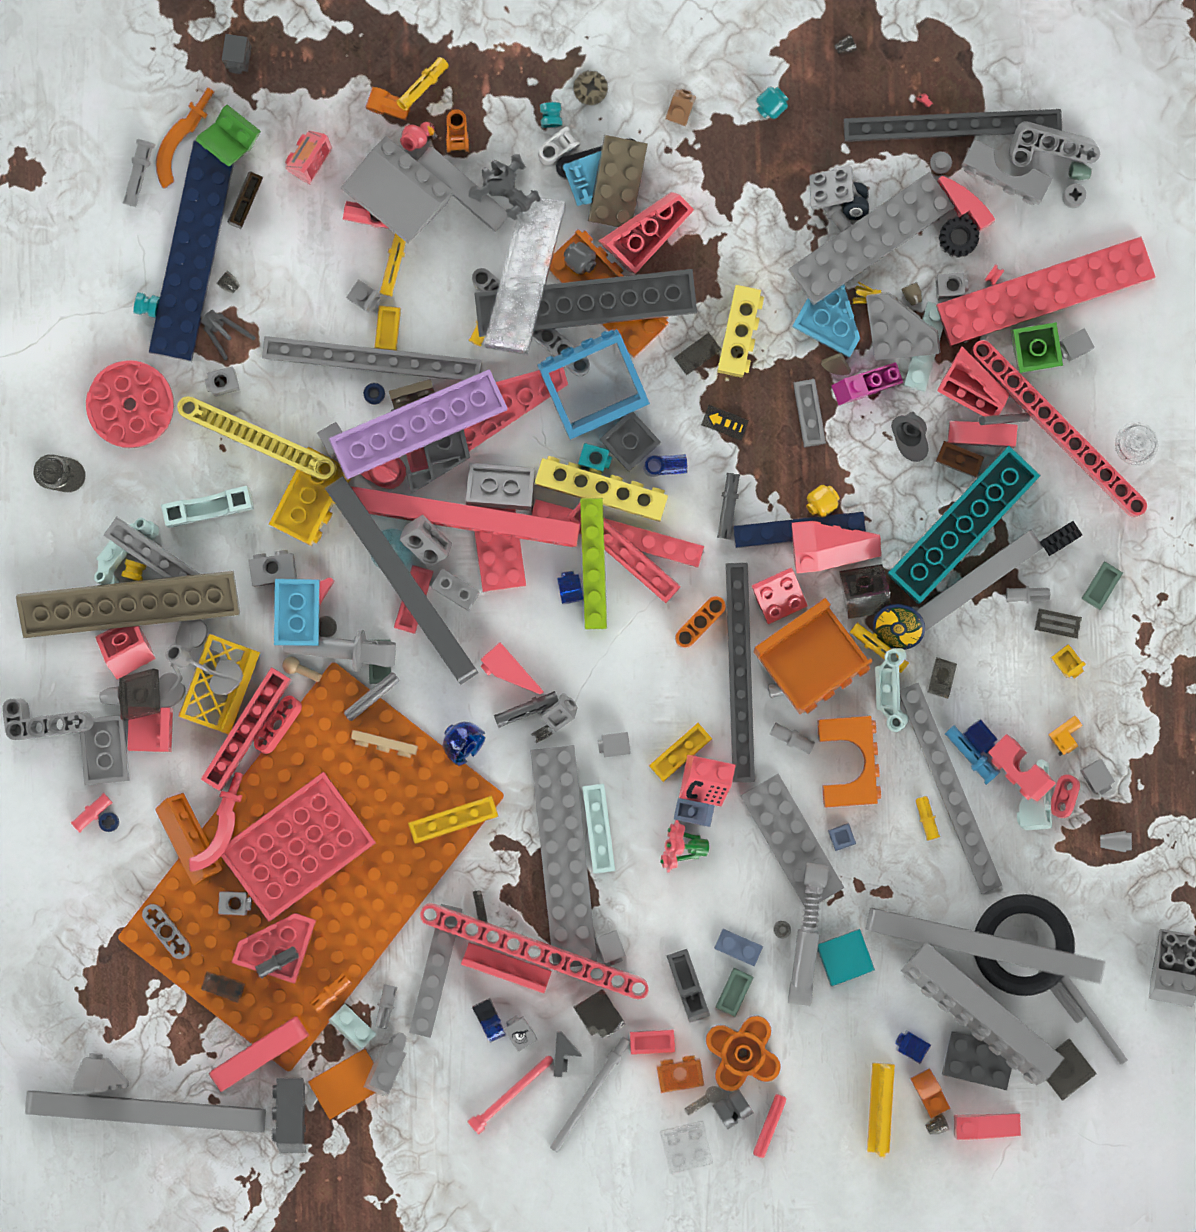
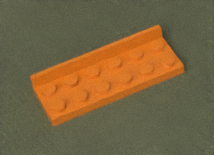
M579 229L544 263V266L561 283L623 276L621 274L623 269L616 262L611 263L606 258L608 256L606 251L600 246L596 248L591 242L593 238L585 230L581 232ZM582 242L595 251L596 266L590 273L585 272L579 275L565 265V257L563 255L570 244ZM669 317L605 323L601 325L607 331L617 329L621 334L628 353L635 358L669 325L667 321Z

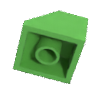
M1057 322L1010 330L1019 373L1063 366Z

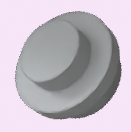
M937 152L931 157L930 166L934 172L943 174L951 168L952 159L945 152Z

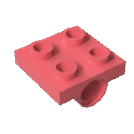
M792 568L752 585L755 598L768 624L808 606Z

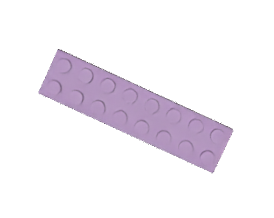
M489 369L329 438V442L346 479H350L507 411L508 408Z

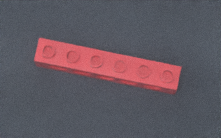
M270 668L201 778L202 781L218 791L224 789L256 735L292 681L291 678L275 668Z

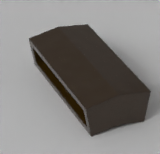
M248 172L227 221L229 225L242 229L262 182V176ZM252 178L257 181L250 198L247 199L243 196ZM242 201L247 205L238 223L234 221V218Z

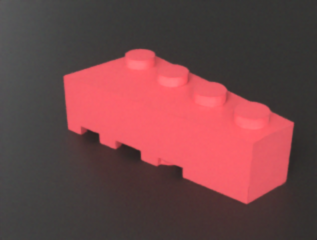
M671 192L600 239L599 242L628 271L636 274L694 209L681 195Z

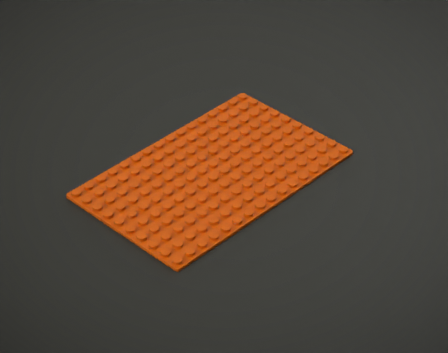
M334 662L328 666L322 674L320 681L316 682L303 698L299 715L275 749L268 754L261 752L243 775L236 794L243 797L241 802H235L232 810L235 813V824L231 840L321 773L325 772L376 843L270 922L253 899L251 911L247 910V915L218 914L219 892H247L221 856L217 860L222 870L217 874L204 878L197 885L192 884L180 859H178L118 936L122 943L251 1044L297 1016L309 1035L272 1059L286 1071H291L329 1023L328 1020L344 1004L484 822L416 844L414 843L408 823L489 796L493 797L495 807H497L504 797V794L382 698H379L353 721H350L344 712L369 692L370 689ZM355 730L418 746L417 754H411L409 758L398 755L399 750L390 748L389 752L377 750V745L369 743L368 747L355 744L356 740L351 739L352 732ZM218 809L202 828L209 844L212 843L216 835L219 816L216 814ZM233 897L230 900V906L238 910L241 907L240 899ZM157 904L164 910L190 943L191 951L188 956L177 959L170 954L144 921L142 912L146 906ZM148 910L150 913L148 918H154L158 922L154 924L155 928L160 923L166 921L164 917L162 920L157 918V910ZM295 913L316 920L295 983L271 975L261 978L256 970L232 963L239 941ZM164 925L160 933L163 937L169 938L173 930L169 925ZM178 935L173 940L167 942L169 945L171 943L176 945V953H185L183 949L186 946L184 944L179 945L176 942V939H179ZM343 973L352 984L337 996L338 999L336 1001H331L318 1013L310 1002L324 991L323 988L326 985L329 987ZM234 991H241V994L238 995Z

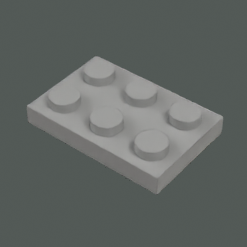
M469 463L466 505L531 511L535 468Z
M124 715L93 718L92 728L88 731L80 732L84 785L129 781Z

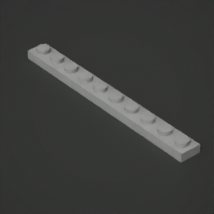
M264 336L262 358L269 360L460 381L479 374L481 370V360L268 336Z
M919 683L901 689V701L981 894L1003 886Z

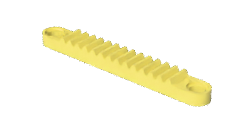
M186 396L178 402L177 409L179 414L194 423L318 479L327 481L336 475V465L327 457L196 398ZM187 402H193L195 406L194 411L189 414L185 413L184 405ZM324 463H328L331 467L327 475H321L319 472L320 466Z

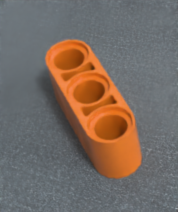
M718 596L708 599L678 630L675 636L677 645L681 648L692 646L722 615L726 607L724 600ZM710 602H720L722 606L721 611L717 613L712 612L709 608ZM701 616L706 619L707 623L704 628H697L694 625L696 617ZM682 632L689 633L691 635V642L682 644L679 641V635Z

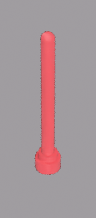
M546 1056L482 1115L478 1114L476 1117L470 1118L467 1122L476 1133L480 1134L484 1131L487 1125L486 1122L551 1065L553 1058Z

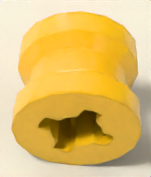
M126 559V568L122 571L121 576L142 581V572L146 570L147 565Z

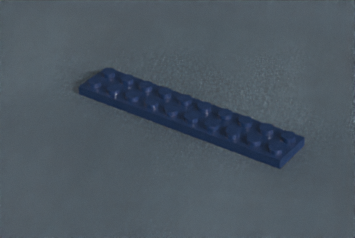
M194 140L148 351L151 354L190 362L193 360L234 163L231 166H227Z

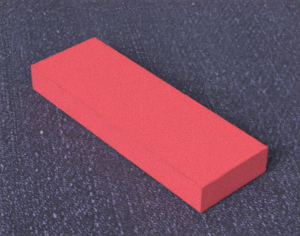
M412 565L410 574L427 596L434 571ZM402 601L394 628L415 634L418 623Z

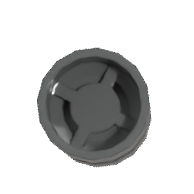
M739 1089L729 1094L728 1100L721 1099L713 1105L727 1129L736 1125L739 1118L744 1120L754 1113Z

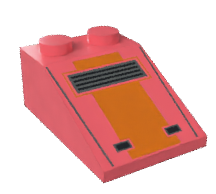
M308 131L306 135H301L297 142V150L295 153L291 152L285 161L287 171L309 185L332 150L328 136L314 131Z

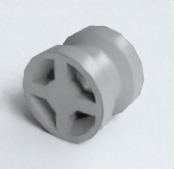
M1071 184L1063 193V202L1070 208L1079 207L1086 199L1085 188L1080 184Z

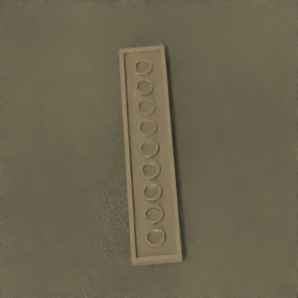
M234 571L16 595L23 638L240 614Z

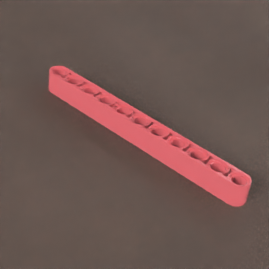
M985 340L978 341L971 349V356L1009 393V396L1026 413H1029L1030 417L1127 515L1138 517L1145 513L1147 510L1146 500L991 343ZM978 346H984L987 349L986 356L982 357L977 354L976 349ZM997 361L1002 364L1003 369L1001 372H995L992 369L993 362ZM1009 377L1016 378L1018 386L1015 388L1010 387L1007 379ZM1024 393L1032 394V403H1026L1023 400ZM1039 408L1047 409L1049 413L1047 419H1042L1038 415ZM1059 423L1064 427L1063 434L1055 433L1053 429L1054 424ZM1070 439H1076L1079 442L1078 450L1070 448ZM1087 454L1092 455L1095 459L1094 464L1091 466L1087 465L1084 461ZM1101 470L1109 472V481H1103L1100 478ZM1120 485L1125 488V495L1123 497L1116 494V486ZM1132 501L1140 503L1141 509L1139 512H1134L1131 509Z
M350 486L369 514L409 521L424 515L433 525L561 546H577L580 525L577 523Z
M428 903L421 909L420 918L426 925L634 999H643L648 994V984L642 977L437 904ZM429 908L434 909L437 914L436 918L432 920L427 919L424 915L425 910ZM448 916H454L458 923L454 927H449L445 924V919ZM471 923L476 924L478 927V932L473 935L466 931V926ZM496 931L499 934V939L491 942L487 939V933ZM512 938H516L519 940L520 946L517 949H511L508 947L507 942ZM531 946H538L541 953L533 957L528 953V949ZM558 953L562 958L558 964L551 963L549 961L551 954ZM575 960L582 963L581 970H571V962ZM594 968H600L603 971V975L595 979L591 976V971ZM616 975H620L624 979L623 984L620 986H615L611 983L612 978ZM635 983H642L645 986L644 991L639 994L633 992L632 987Z

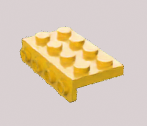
M308 447L307 449L333 461L337 469L336 475L332 479L324 481L296 469L269 525L312 546L313 543L317 544L323 534L320 530L324 523L328 524L333 514L330 510L335 503L325 488L343 476L345 479L346 477L338 461ZM328 463L322 464L319 468L321 475H327L331 470Z

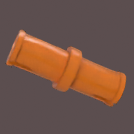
M342 973L329 987L326 985L323 988L324 991L310 1004L320 1013L331 1001H336L338 999L337 996L352 983Z

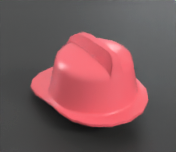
M396 458L361 473V475L379 487L394 489L404 481L406 467L401 459Z

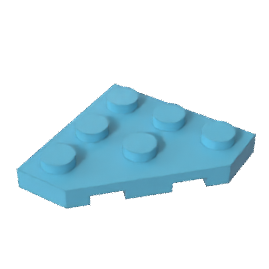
M842 285L815 305L807 298L792 326L850 358L860 340L845 285Z

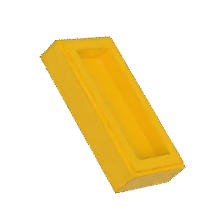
M379 306L375 348L397 351L401 308Z

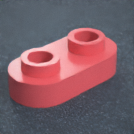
M1066 774L1058 779L1051 799V813L1054 816L1067 818L1073 812L1080 790V782L1076 777ZM1072 783V789L1067 790V785ZM1062 804L1066 805L1064 811L1060 810Z

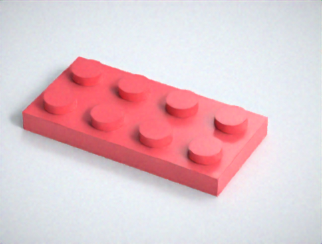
M481 507L516 513V509ZM475 531L483 592L526 586L520 539Z

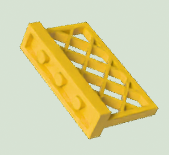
M209 634L198 663L203 665L212 661L216 670L215 658L225 654L227 659L231 660L228 652L236 648L244 652L241 660L235 662L239 664L242 670V681L232 692L227 694L224 702L217 704L213 695L214 692L211 691L207 679L213 677V675L205 676L202 669L196 667L178 716L229 735L260 652ZM212 640L220 642L224 651L213 656L209 649ZM225 644L231 646V648L226 649ZM204 681L208 692L197 697L194 691L195 686ZM210 695L215 706L203 711L199 700ZM196 702L201 713L193 717L185 714L188 705ZM216 709L220 716L217 725L209 723L205 714ZM203 716L204 721L198 719V717Z
M872 1063L867 1152H875L878 1157L886 1158V1153H890L895 1065Z

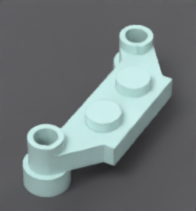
M138 518L135 523L129 524L150 540L155 539L159 533V527L152 521H147L144 518ZM110 540L96 558L99 562L94 580L100 585L119 583V579L113 574L128 552Z
M893 648L887 651L885 661L881 666L875 667L877 710H881L887 717V727L893 732L902 730L908 723L907 715L900 710L899 665L906 658V652L902 648Z

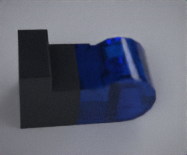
M491 998L472 1006L490 1043L506 1036L501 1019Z

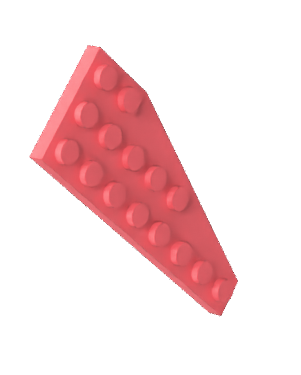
M563 367L549 373L556 392L568 385ZM539 370L496 382L508 409L464 429L469 451L551 397ZM424 447L406 454L411 473L428 469Z

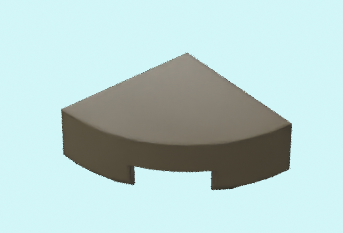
M842 353L823 359L821 365L830 373L836 375H848L851 373V369Z

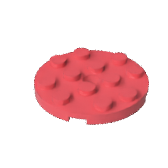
M120 361L104 368L94 378L86 396V412L93 429L104 440L118 447L138 448L154 442L168 428L174 412V397L169 383L158 370L139 361ZM130 398L136 401L135 408L133 410H126L124 407L125 401Z

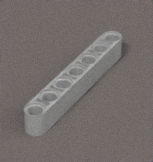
M478 268L472 274L473 285L480 292L494 291L498 288L502 290L509 289L485 268ZM485 274L488 277V281L485 284L477 283L476 278L478 275ZM556 329L526 332L554 357L559 355L557 350L560 346L576 348ZM549 331L554 337L551 341L545 342L541 339L542 333ZM587 357L579 359L586 363L585 369L581 371L574 368L575 362L565 366L574 375L584 376L589 371L590 362Z
M1029 530L916 610L925 622V631L1041 550L1043 546L1033 531Z

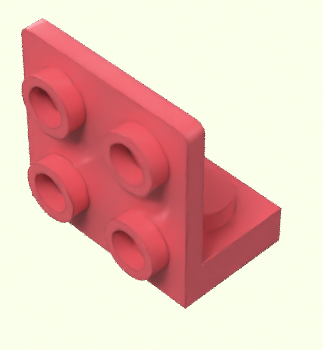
M130 707L128 716V751L172 752L173 708Z

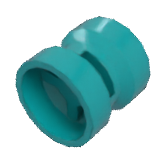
M548 102L540 104V112L543 114L541 127L556 128L563 126L562 118L560 117V112L562 111L561 103Z
M138 292L134 302V314L141 315L147 312L149 317L156 318L160 297L153 295L149 299L144 293Z

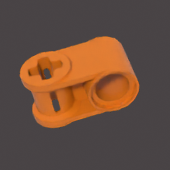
M452 110L447 115V153H450L451 150H465V152H469L467 120L461 110ZM454 116H460L463 118V122L459 126H454L451 123V119Z

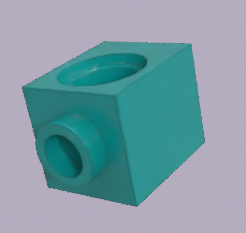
M584 443L578 465L603 473L604 469H609L611 464L610 450ZM594 453L600 454L602 456L601 463H591L590 456Z

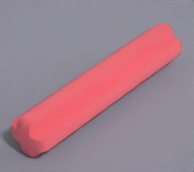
M776 1094L753 1151V1154L757 1157H765L786 1103V1097Z

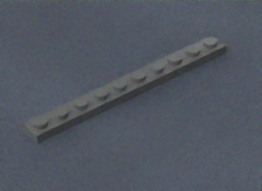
M1061 109L845 118L843 120L844 142L1015 134L1017 126L1022 122H1031L1062 131ZM1027 130L1023 134L1032 133V131Z
M726 563L732 764H735L733 782H755L748 563Z

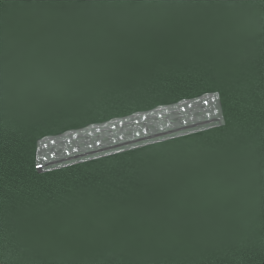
M541 198L540 202L534 201L527 212L517 215L484 342L485 348L528 355L566 207L565 201Z

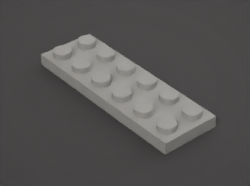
M779 774L740 795L803 905L806 903L805 897H807V893H805L806 885L804 884L806 863L829 865L827 885L823 887L822 894H820L822 896L819 900L820 902L844 889L843 884Z

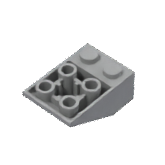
M1164 929L1159 930L1150 979L1149 999L1189 1007L1193 1006L1196 1001V935Z

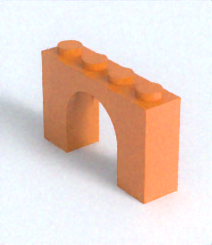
M871 716L817 720L819 742L849 741L859 747L864 757L863 771L856 780L847 784L822 786L824 807L878 804V799H881V787L876 785V777H880L879 764H875L874 755H878L877 742H873V733H876V721L872 720Z

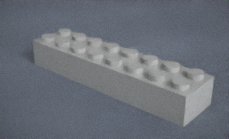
M925 943L918 949L902 968L901 972L904 973L906 980L913 984L916 983L925 996L932 997L938 1002V1006L943 1011L954 1015L957 1023L964 1027L967 1026L976 1039L983 1040L989 1045V1049L994 1054L1005 1058L1008 1066L1014 1070L1018 1069L1024 1074L1023 1077L1027 1082L1038 1085L1045 1081L1064 1059L928 943Z

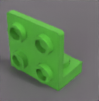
M227 104L222 108L215 123L199 134L196 141L215 155L221 162L231 166L252 149L261 131Z

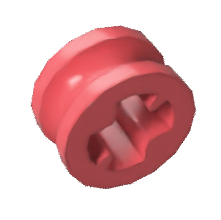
M995 264L985 278V281H990L993 286L1004 270H999L998 265Z

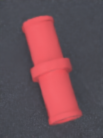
M103 793L90 806L87 805L85 810L71 824L81 832L94 819L97 820L99 818L98 815L113 802Z

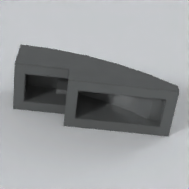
M684 949L667 955L689 1023L710 1016L688 950Z

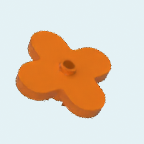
M751 1016L744 1021L737 1032L725 1025L714 1026L708 1031L706 1036L708 1049L722 1058L715 1072L716 1082L722 1089L726 1091L739 1089L749 1075L763 1082L772 1081L779 1075L781 1069L779 1059L775 1054L765 1049V1045L771 1036V1027L765 1018ZM741 1049L747 1050L745 1057L739 1055Z

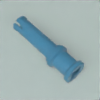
M955 725L944 734L972 764L971 769L977 771L985 780V785L1000 773L999 770H996L988 762V757L982 756Z

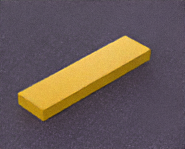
M489 796L409 822L408 825L416 844L499 816L493 797Z

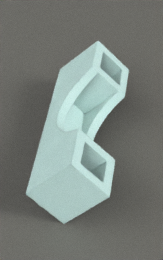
M248 486L225 490L224 492L207 497L180 500L161 505L165 526L168 528L254 509Z

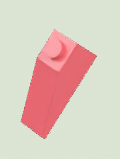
M498 643L480 659L483 662L481 667L488 675L493 673L495 677L539 695L544 693L501 643Z
M1020 1113L954 1115V1137L957 1140L1021 1136Z

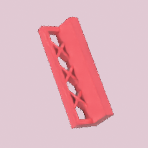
M470 942L461 962V965L541 993H545L552 972Z

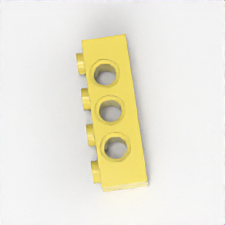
M735 285L717 370L718 373L743 378L744 372H749L751 360H747L748 351L753 352L755 339L751 338L753 330L757 331L760 318L756 317L757 309H762L764 296H760L761 290ZM747 305L751 308L752 313L744 316L740 313V307ZM737 327H745L747 335L744 337L737 336L735 333ZM733 348H740L743 356L734 358L731 355V350Z

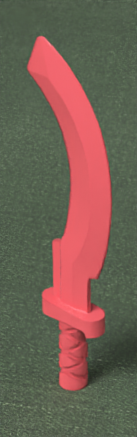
M235 772L228 792L221 791L219 797L222 798V801L216 813L219 816L216 835L206 850L189 858V870L191 872L208 867L219 859L226 850L235 824V813L232 810L235 802H241L243 797L242 795H236L243 774Z

